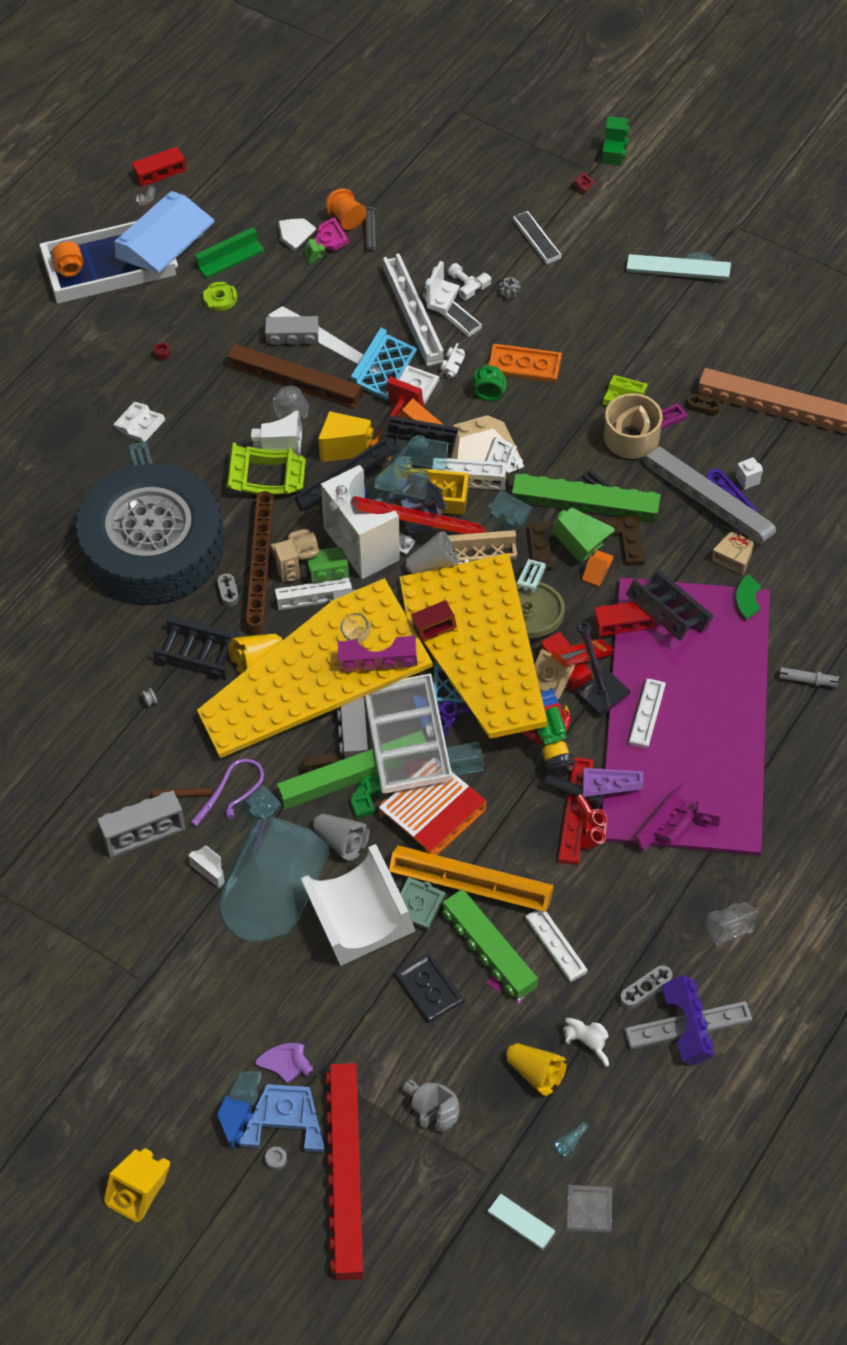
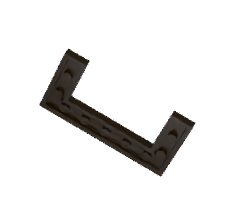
M638 516L597 519L615 529L611 537L622 536L626 566L645 565ZM554 521L529 523L528 525L532 560L546 563L545 571H552L553 568L549 541L559 540L551 531L554 527Z

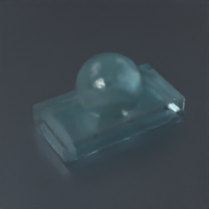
M240 1072L230 1092L231 1100H240L250 1105L256 1102L258 1098L257 1087L262 1078L261 1072Z

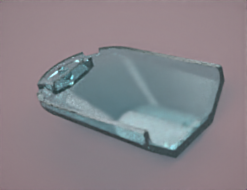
M275 817L256 820L221 895V914L227 927L237 936L254 942L270 941L271 938L279 935L283 936L289 932L297 923L309 898L301 878L309 875L314 880L318 879L330 853V846L313 831Z

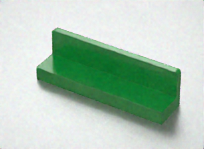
M252 227L195 254L196 267L205 278H210L264 252V248L257 241V231Z

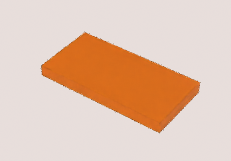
M493 344L489 365L498 367L504 376L557 383L562 353Z

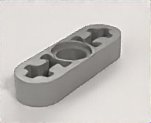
M658 966L624 989L620 998L621 1005L626 1009H634L663 989L662 984L672 980L671 969L667 966ZM659 973L661 975L666 974V979L662 977L659 980H657L659 978ZM643 983H648L652 986V990L645 992L640 986ZM627 995L629 997L634 996L633 1002L631 1000L626 1001Z

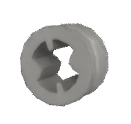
M151 688L147 692H141L148 707H151L152 703H158Z

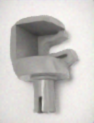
M412 1080L405 1083L403 1091L413 1097L412 1109L421 1115L420 1125L427 1128L433 1120L437 1119L435 1129L436 1131L443 1132L457 1122L459 1117V1101L450 1089L438 1083L428 1082L421 1087Z

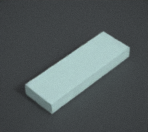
M502 1194L498 1196L488 1210L489 1215L542 1251L555 1234V1230Z

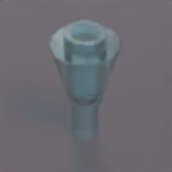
M582 1122L575 1130L555 1140L558 1153L563 1156H571L581 1136L589 1128L588 1125Z

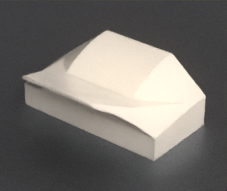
M204 846L200 850L192 851L188 855L190 865L214 885L220 888L225 883L223 870L221 869V857L209 847Z

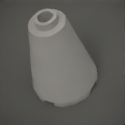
M441 531L406 559L405 567L412 574L435 571L459 564L457 552H453L452 546L454 545L449 536Z
M320 814L313 821L314 831L342 858L348 861L357 858L360 855L357 853L360 848L364 849L367 845L369 829L362 822L328 814Z

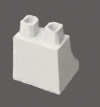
M294 410L291 414L280 420L262 424L261 429H252L251 439L254 441L253 448L265 450H288L293 448L292 451L299 456L302 441V425L299 410Z

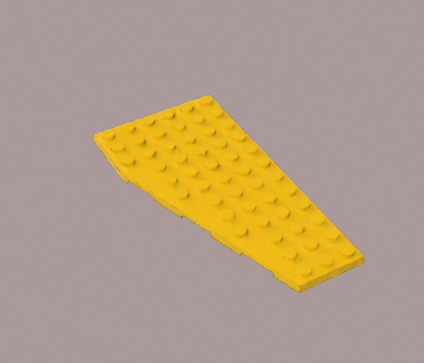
M509 553L465 562L440 570L401 576L400 582L406 616L413 628L412 613L444 600L447 601L454 613L457 628L425 640L423 643L436 663L440 665L459 696L473 712L487 736L491 739L547 727V718Z
M384 578L332 600L259 659L252 667L201 706L197 712L219 757L222 758L431 668L433 663ZM396 637H416L418 666L354 670L352 672L340 671L338 641L358 640L364 649L376 652L390 647Z

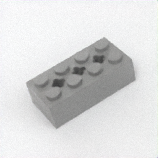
M174 790L161 793L152 799H145L136 805L126 806L117 812L108 813L98 818L101 835L110 858L186 829L182 808Z

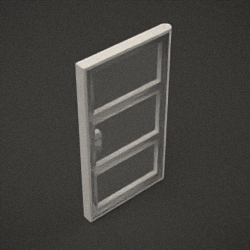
M431 674L406 678L365 696L383 793L453 780Z

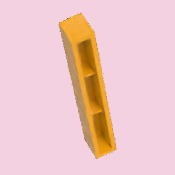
M397 846L392 852L389 872L459 890L463 889L467 892L544 912L547 911L550 905L554 887L551 884L402 846Z

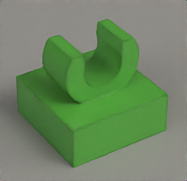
M309 239L304 253L308 263L315 264L316 259L322 258L321 252H325L323 245H317L315 239Z

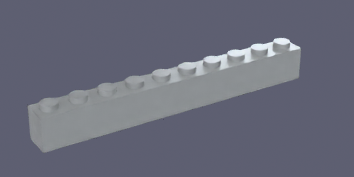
M356 589L333 591V599H330V602L356 591ZM361 697L341 706V710H337L338 721H342V726H339V738H343L344 741L340 743V754H344L345 759L368 751L364 697Z

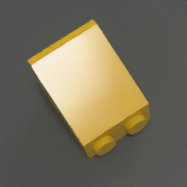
M329 411L319 436L320 461L352 459L367 450L373 441L371 420Z

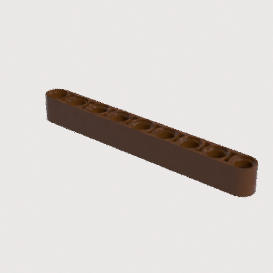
M268 491L260 492L256 499L246 616L248 632L253 636L261 635L265 629L271 555L270 544L272 543L274 518L273 495Z

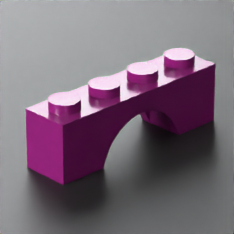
M396 637L390 647L376 652L364 649L358 640L338 641L340 671L352 672L354 670L418 666L416 637Z

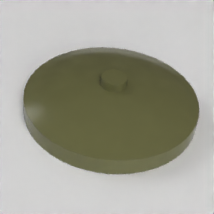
M539 582L535 592H531L529 588L527 591L524 590V587L517 588L528 638L545 636L560 626L564 619L565 604L561 595L554 588L542 582Z

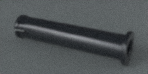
M548 774L545 779V786L575 797L580 794L583 795L582 786ZM605 794L586 796L584 798L586 801L596 804L599 808Z

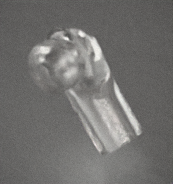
M150 186L147 188L145 196L143 194L136 197L138 204L145 206L152 202L156 189Z
M339 485L335 488L336 498L328 503L332 511L348 501V489L344 485Z

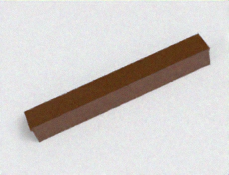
M237 344L233 345L232 350L227 356L230 359L229 368L352 409H355L360 399H362V385Z

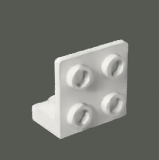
M440 261L438 266L434 267L431 278L427 279L425 283V288L427 289L425 300H427V308L446 314L458 294L460 286L444 281V262Z

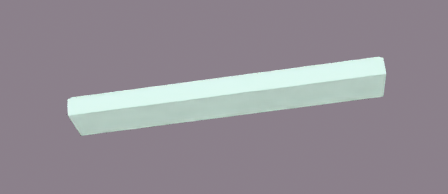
M629 254L627 272L729 280L731 262Z

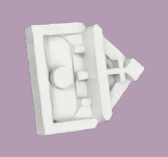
M290 219L278 222L280 242L283 241L293 251L298 249L317 229L305 219Z
M497 436L493 438L485 461L506 462V471L508 473L524 467L516 452V445L513 446Z

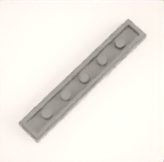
M746 1001L702 1011L703 1017L708 1024V1033L752 1023V1017ZM686 1015L625 1028L630 1050L680 1039L686 1029Z

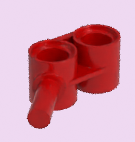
M580 794L575 799L586 814L581 821L585 833L580 837V844L585 850L590 851L603 844L606 840L607 816L600 809L592 810L586 799Z

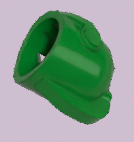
M484 365L478 368L472 376L473 387L479 398L491 402L497 401L502 397L507 382L506 377L498 367Z

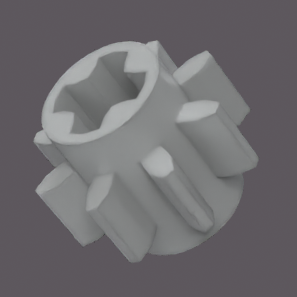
M512 277L504 278V283L499 284L501 295H504L507 299L516 298V293H520L521 286H519V281Z

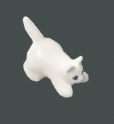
M566 1018L565 1022L568 1026H565L563 1029L566 1038L565 1042L570 1044L574 1040H580L596 1053L606 1067L609 1066L608 1058L602 1052L605 1040L608 1038L605 1028L599 1023L592 1022L586 1026L582 1021Z

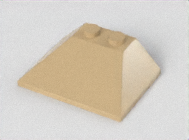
M488 415L453 425L458 427L459 430L452 459L485 461L492 440L496 436L515 446L505 423ZM516 448V452H517V454H518V457H519V459H520V462L523 463V461H522V459H521V457H520V455H519V453H518V450H517V448Z

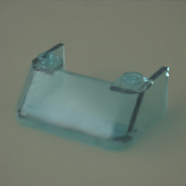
M415 436L390 457L374 478V487L379 490L425 499L428 470L414 468L412 464L445 471L448 443L426 439L424 436Z

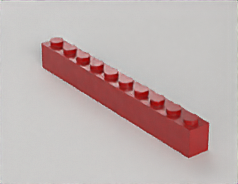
M356 1063L330 1064L331 1072H327V1085H331V1092H327V1105H332V1112H328V1125H332V1132L328 1133V1146H333V1153L328 1155L329 1167L333 1166V1174H329V1187H334V1195H329L330 1208H334V1216H330V1230H335V1237L330 1238L331 1251H335V1259H331V1273H336V1281L363 1279L357 1068Z

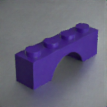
M681 975L662 984L666 1003L678 1009L682 1008L686 1015L685 1032L677 1041L682 1061L694 1066L713 1057V1042L707 1031L708 1024L703 1017V1006L698 999L695 981Z

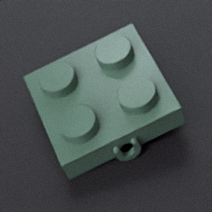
M408 877L400 893L409 911L412 923L429 930L446 896L445 892L433 888L428 882L422 883Z

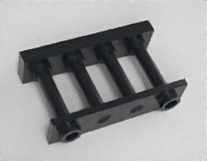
M661 570L655 572L648 585L643 586L634 579L626 593L631 600L679 641L683 639L688 628L693 625L701 632L706 631L714 617ZM651 591H655L660 597L654 596ZM664 603H669L673 608H668ZM678 614L683 615L687 620H682Z
M169 615L166 622L170 634L162 650L153 649L154 661L161 665H170L211 676L214 679L226 680V667L223 665L229 654L228 644L232 642L230 639L241 637L240 633ZM179 634L188 637L180 655L170 652ZM196 639L206 641L198 659L187 657ZM213 644L223 646L216 664L205 662Z

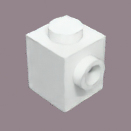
M754 457L737 464L735 477L744 490L760 484L763 473L762 466L756 462Z

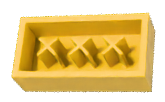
M396 466L393 490H397V478L406 477L407 479V476L410 474L422 472L424 476L428 475L433 484L442 489L441 494L447 510L441 509V513L465 515L469 473ZM394 500L395 505L401 506L399 500Z

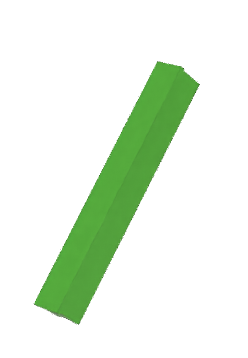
M421 731L382 745V751L386 752L427 744V741ZM371 749L278 783V795L283 803L284 810L359 783L363 777L378 774L375 751ZM430 752L386 760V772L403 767L409 761L414 762V759L430 757Z

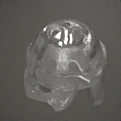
M285 386L280 388L274 395L273 407L277 418L282 419L294 410H299L302 418H305L309 413V403L299 388Z

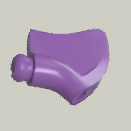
M286 1043L276 1046L256 1060L257 1066L277 1073L287 1084L301 1073L304 1076H309V1073L313 1072V1067L310 1066V1062L304 1056V1045L298 1043Z

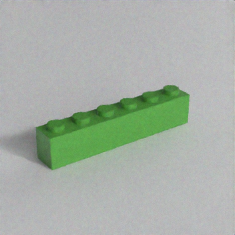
M463 889L443 902L442 913L446 920L452 921L457 933L467 939L470 949L472 951L476 950L480 955L481 962L491 968L497 981L501 980L505 985L506 992L511 997L514 996L518 1001L537 988L538 978Z

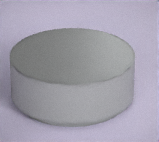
M280 1147L268 1149L265 1154L266 1165L272 1170L282 1169L287 1162L286 1152Z

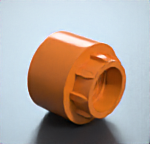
M62 242L57 244L51 251L53 264L58 273L70 277L80 272L84 261L80 248L76 243Z

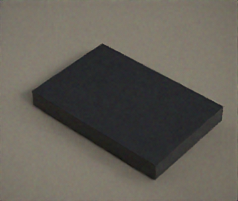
M430 952L395 972V977L428 1023L464 1003V999Z

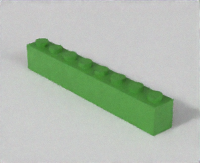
M516 474L512 491V502L568 510L574 508L582 512L617 517L638 516L639 520L657 522L661 494L641 492L636 489H620L616 486L605 487L600 484H584L580 481L570 482L564 479H549L544 476L535 477L528 474Z

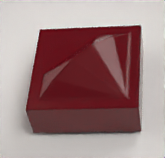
M583 171L572 184L584 195L595 182Z

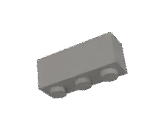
M318 316L266 317V343L273 345L319 344Z

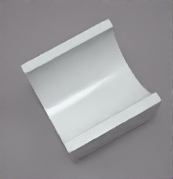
M360 465L321 484L324 529L337 547L343 548L344 556L361 579L400 560L399 515L396 511L385 514H372L357 510L351 503L353 496L365 498L364 470Z
M376 844L368 847V855L358 867L343 876L325 881L314 880L309 875L301 878L340 966L415 932L409 911Z

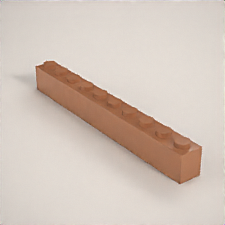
M708 368L704 369L698 388V394L847 434L846 404Z

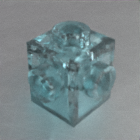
M264 785L246 800L250 806L248 810L256 818L260 816L264 821L282 805Z

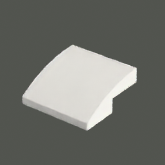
M134 402L113 426L123 434L145 443L165 421L163 414L150 411L148 405Z

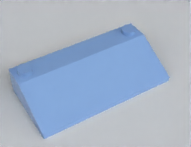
M170 191L114 241L116 259L160 273L214 223V219L186 196Z

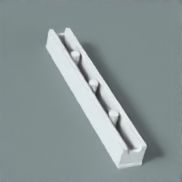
M396 254V257L391 259L384 257L383 270L427 367L442 363L444 361L443 348L400 254Z

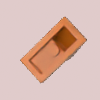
M596 550L595 554L589 557L582 582L599 588L613 562L614 556Z

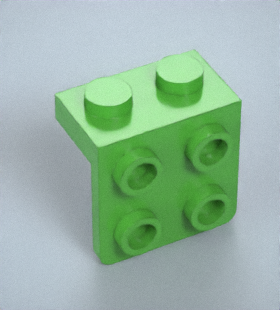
M342 547L319 550L317 556L307 559L312 583L349 578L348 561L345 559Z

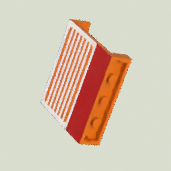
M434 758L430 762H426L416 775L410 776L409 779L443 773L442 764ZM452 773L453 780L394 791L389 799H385L380 804L379 816L382 819L387 815L425 848L426 853L438 855L486 811V800Z

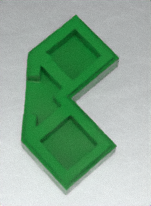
M379 773L363 777L360 786L352 795L350 803L356 819L375 814L371 797L383 794Z

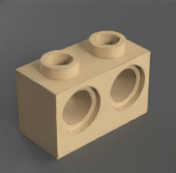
M292 539L274 544L276 568L282 583L299 579V558Z

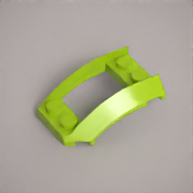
M233 442L228 457L230 461L226 487L253 494L268 491L272 495L287 494L303 489L306 459L301 455H296L292 451L293 448L288 450H265L249 446L244 448L236 446L237 443ZM249 463L258 465H286L284 485L264 486L247 483Z

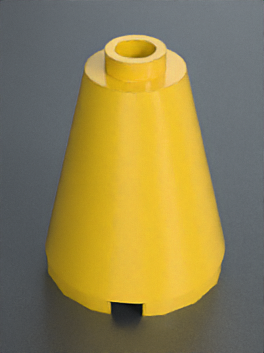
M277 634L230 639L232 642L228 644L230 659L232 663L236 662L238 667L235 669L242 674L283 640Z
M519 1043L511 1045L506 1052L507 1062L542 1095L547 1096L553 1092L551 1088L554 1084L558 1086L565 1074L567 1064L563 1060L566 1059L561 1055Z

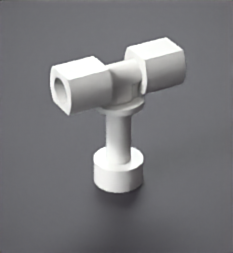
M457 263L451 265L448 270V274L451 277H458L465 283L459 289V296L463 300L474 296L475 290L478 288L483 290L491 284V277L487 273H483L477 278L474 276L468 277L462 272V267Z

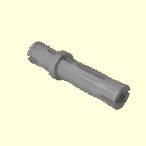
M781 667L780 672L788 673V675L780 674L779 679L816 684L817 687L823 685L837 688L838 683L830 682V680L838 681L839 676L825 675L819 671L818 673Z

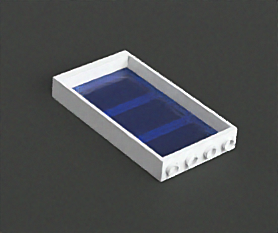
M135 222L40 244L44 264L57 303L175 276V268H178L177 260L175 258L160 273H156L116 259L114 241ZM74 242L79 246L84 264L78 274L68 277L55 270L51 251L59 243Z

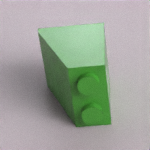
M574 508L569 509L567 512L563 510L559 513L557 519L553 522L554 527L551 530L580 564L603 546L615 531L613 527Z

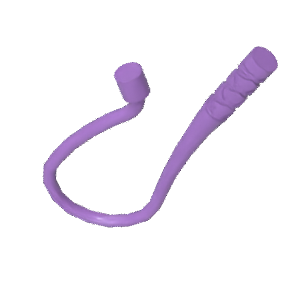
M246 758L233 762L228 767L214 794L204 804L190 824L193 827H197L204 816L207 815L220 795L234 766L240 763H251L259 769L260 778L247 793L228 805L226 810L227 819H233L235 816L232 807L250 796L263 782L264 772L261 765L252 759Z

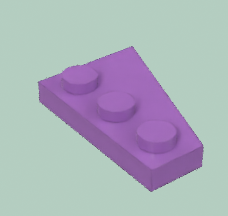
M584 768L583 797L643 789V771Z

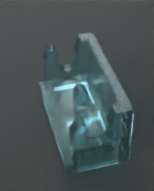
M479 742L446 747L451 772L455 775L484 771L483 755Z

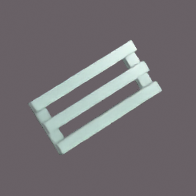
M528 559L517 582V588L524 587L526 591L529 588L531 592H535L546 569V563ZM531 565H534L527 581L524 582ZM538 567H540V568H539V571H538V573H537V575H536V577H535V579H534V581H533V583L531 584L532 579H533V577H534V575H535V573H536Z

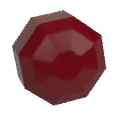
M164 342L157 343L153 347L154 356L159 360L167 359L171 355L169 345Z

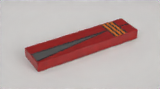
M603 640L592 641L597 658L612 655L614 649ZM584 643L553 650L551 655L553 659L564 667L589 661Z

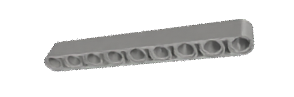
M657 446L643 457V461L649 469L755 542L763 544L776 533L773 523L663 448Z

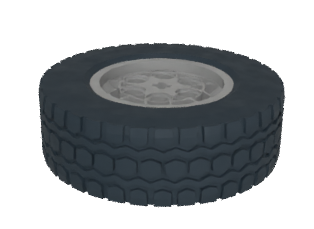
M150 463L120 469L119 472H114L108 475L107 478H103L98 482V485L96 484L90 490V493H87L77 513L76 537L81 560L88 576L106 594L113 595V598L121 601L123 599L124 602L132 604L135 602L138 605H158V603L164 604L171 602V600H179L182 596L186 597L192 594L194 590L202 587L203 583H206L211 578V574L215 573L222 559L224 530L219 503L212 490L202 479L180 467L176 468V466H165L164 464L157 463L152 465Z

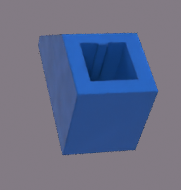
M226 1095L218 1112V1119L229 1148L234 1150L236 1144L240 1143V1139L244 1135V1127L252 1119L253 1113L251 1112L250 1104Z

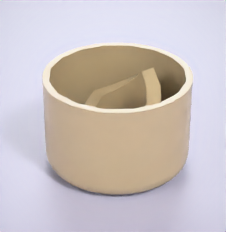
M624 394L613 399L607 406L605 413L604 441L608 449L617 456L626 459H639L647 455L658 446L662 425L661 408L653 399L641 394ZM634 429L641 432V434L631 436L623 434L622 431Z

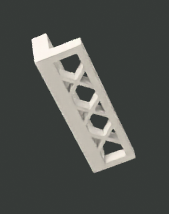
M434 457L432 470L469 473L468 488L505 490L506 462ZM475 479H479V480H481L482 482H476V481H474V480H475ZM492 481H501V483H493Z
M349 578L275 589L278 610L329 603L330 599H333V591L352 590L351 582H349Z

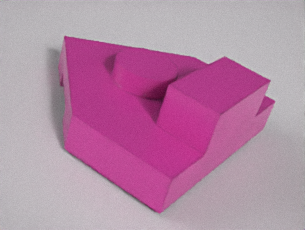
M335 217L322 223L317 230L316 243L317 245H323L326 250L336 251L350 243Z

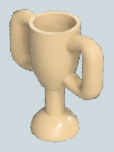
M302 529L289 534L288 540L292 539L300 560L312 558L319 554L317 540L313 532ZM270 544L271 552L275 560L274 544Z

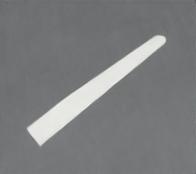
M282 306L268 316L298 317L300 315ZM319 327L320 344L359 364L364 356L363 354ZM378 366L370 368L374 373L380 372Z

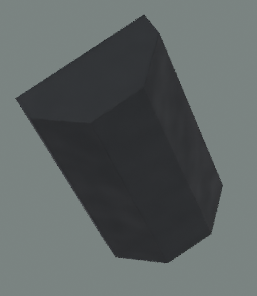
M387 415L383 422L380 441L388 437L397 455L433 461L434 457L452 459L459 429L449 425Z

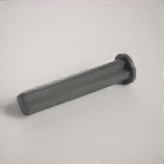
M366 207L367 251H375V215L377 210L374 207Z

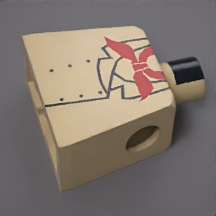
M731 532L714 548L711 561L743 576L752 555L754 543L750 540V537L742 532L740 535Z

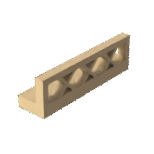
M515 530L449 535L454 545L452 546L453 552L456 551L458 554L459 563H464L466 559L470 562L505 554L502 552L504 548H512L513 553H509L510 560L517 559ZM486 549L494 551L492 555H486L483 552ZM467 551H473L476 553L474 556L471 557L465 555Z

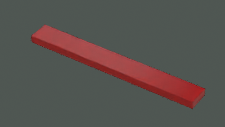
M353 496L351 499V503L359 511L372 514H385L396 511L399 515V520L463 534L487 533L478 523Z

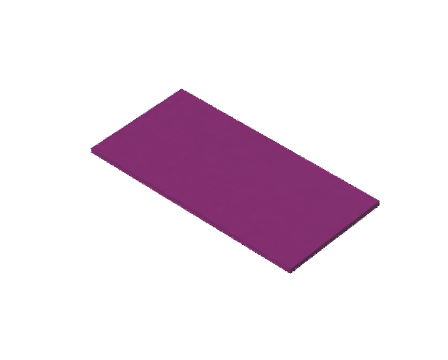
M620 578L618 604L634 602L626 595L634 579ZM636 579L643 586L648 585L651 581ZM675 582L714 617L706 631L701 632L693 625L688 628L681 641L656 620L654 629L615 635L613 675L630 690L631 694L610 710L605 769L643 771V789L605 794L602 811L607 816L605 842L638 844L637 834L678 786L684 783L691 796L683 806L685 808L693 810L695 802L700 800V795L724 800L719 827L702 825L699 822H695V814L693 819L672 843L656 838L650 846L761 856L770 590L760 589L756 594V602L760 606V612L745 621L736 606L738 587ZM651 591L654 596L660 597L655 591ZM664 603L668 608H673L669 603ZM678 614L682 620H687L683 615ZM648 678L666 682L649 747L648 749L629 745V740Z

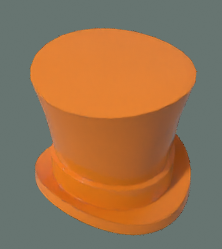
M338 189L327 197L326 211L331 217H337L343 229H354L364 221L367 213L366 207L355 201L352 191Z

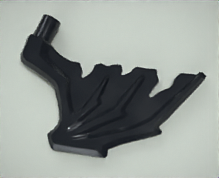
M410 474L407 476L408 482L403 488L385 491L382 495V502L389 504L394 500H405L408 496L410 502L418 504L421 501L423 505L431 506L433 504L432 499H434L439 509L447 510L441 494L442 489L429 481V477Z

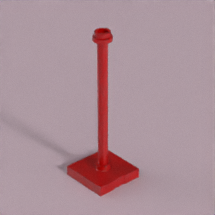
M389 377L387 380L389 402L396 404L389 416L397 417L402 407H405L412 399L424 407L422 388Z

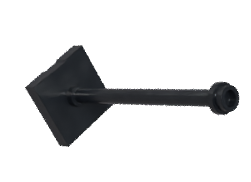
M582 621L577 624L576 632L579 636H582L594 677L580 686L576 693L602 717L631 693L606 667L600 670L589 635L591 626L587 622Z

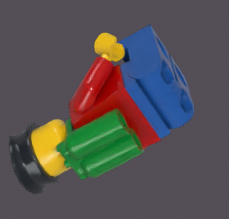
M550 688L548 691H540L548 726L521 733L531 741H534L536 745H543L542 753L545 759L544 766L547 769L546 775L551 774L560 778L569 774L575 768L576 761H574L573 755L569 753L566 743L562 741L567 739L565 734L571 721L568 707L566 705L565 709L561 710V705L556 698L554 689Z

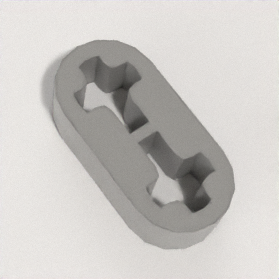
M228 573L220 575L218 578V588L222 602L227 607H234L239 602L234 577ZM225 581L229 583V587L225 586ZM231 593V597H232L233 599H230V600H229L228 594Z

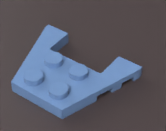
M267 1084L256 1106V1111L240 1139V1147L260 1148L262 1127L306 1130L304 1150L324 1153V1144L310 1087Z

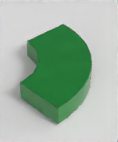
M749 574L742 579L736 593V606L745 621L760 612V606L756 602V594L760 591L761 585Z

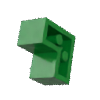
M608 116L602 154L603 164L621 166L622 159H626L627 149L624 148H628L629 138H626V135L629 136L630 126L627 125L628 118Z

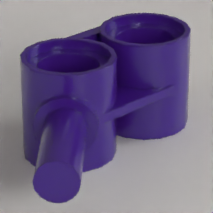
M451 700L442 703L438 710L444 738L448 736L449 728L457 722L460 714L472 712L468 705L458 707L457 703Z

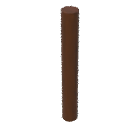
M212 788L153 790L152 792L153 798L161 793L173 790L176 797L213 795Z

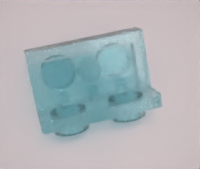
M500 490L493 504H488L492 515L498 518L501 516L506 518V522L514 527L516 524L522 527L533 509L530 505Z

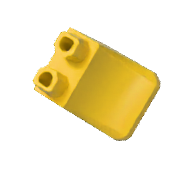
M146 1148L140 1152L134 1150L110 1173L104 1199L110 1209L134 1222H140L144 1218L150 1204L164 1184L170 1167V1161L165 1158H161L159 1161L152 1159V1152Z

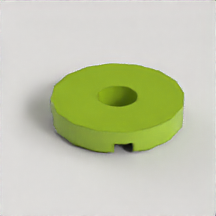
M216 282L210 284L204 290L203 302L211 310L225 311L233 307L237 302V292L228 283Z

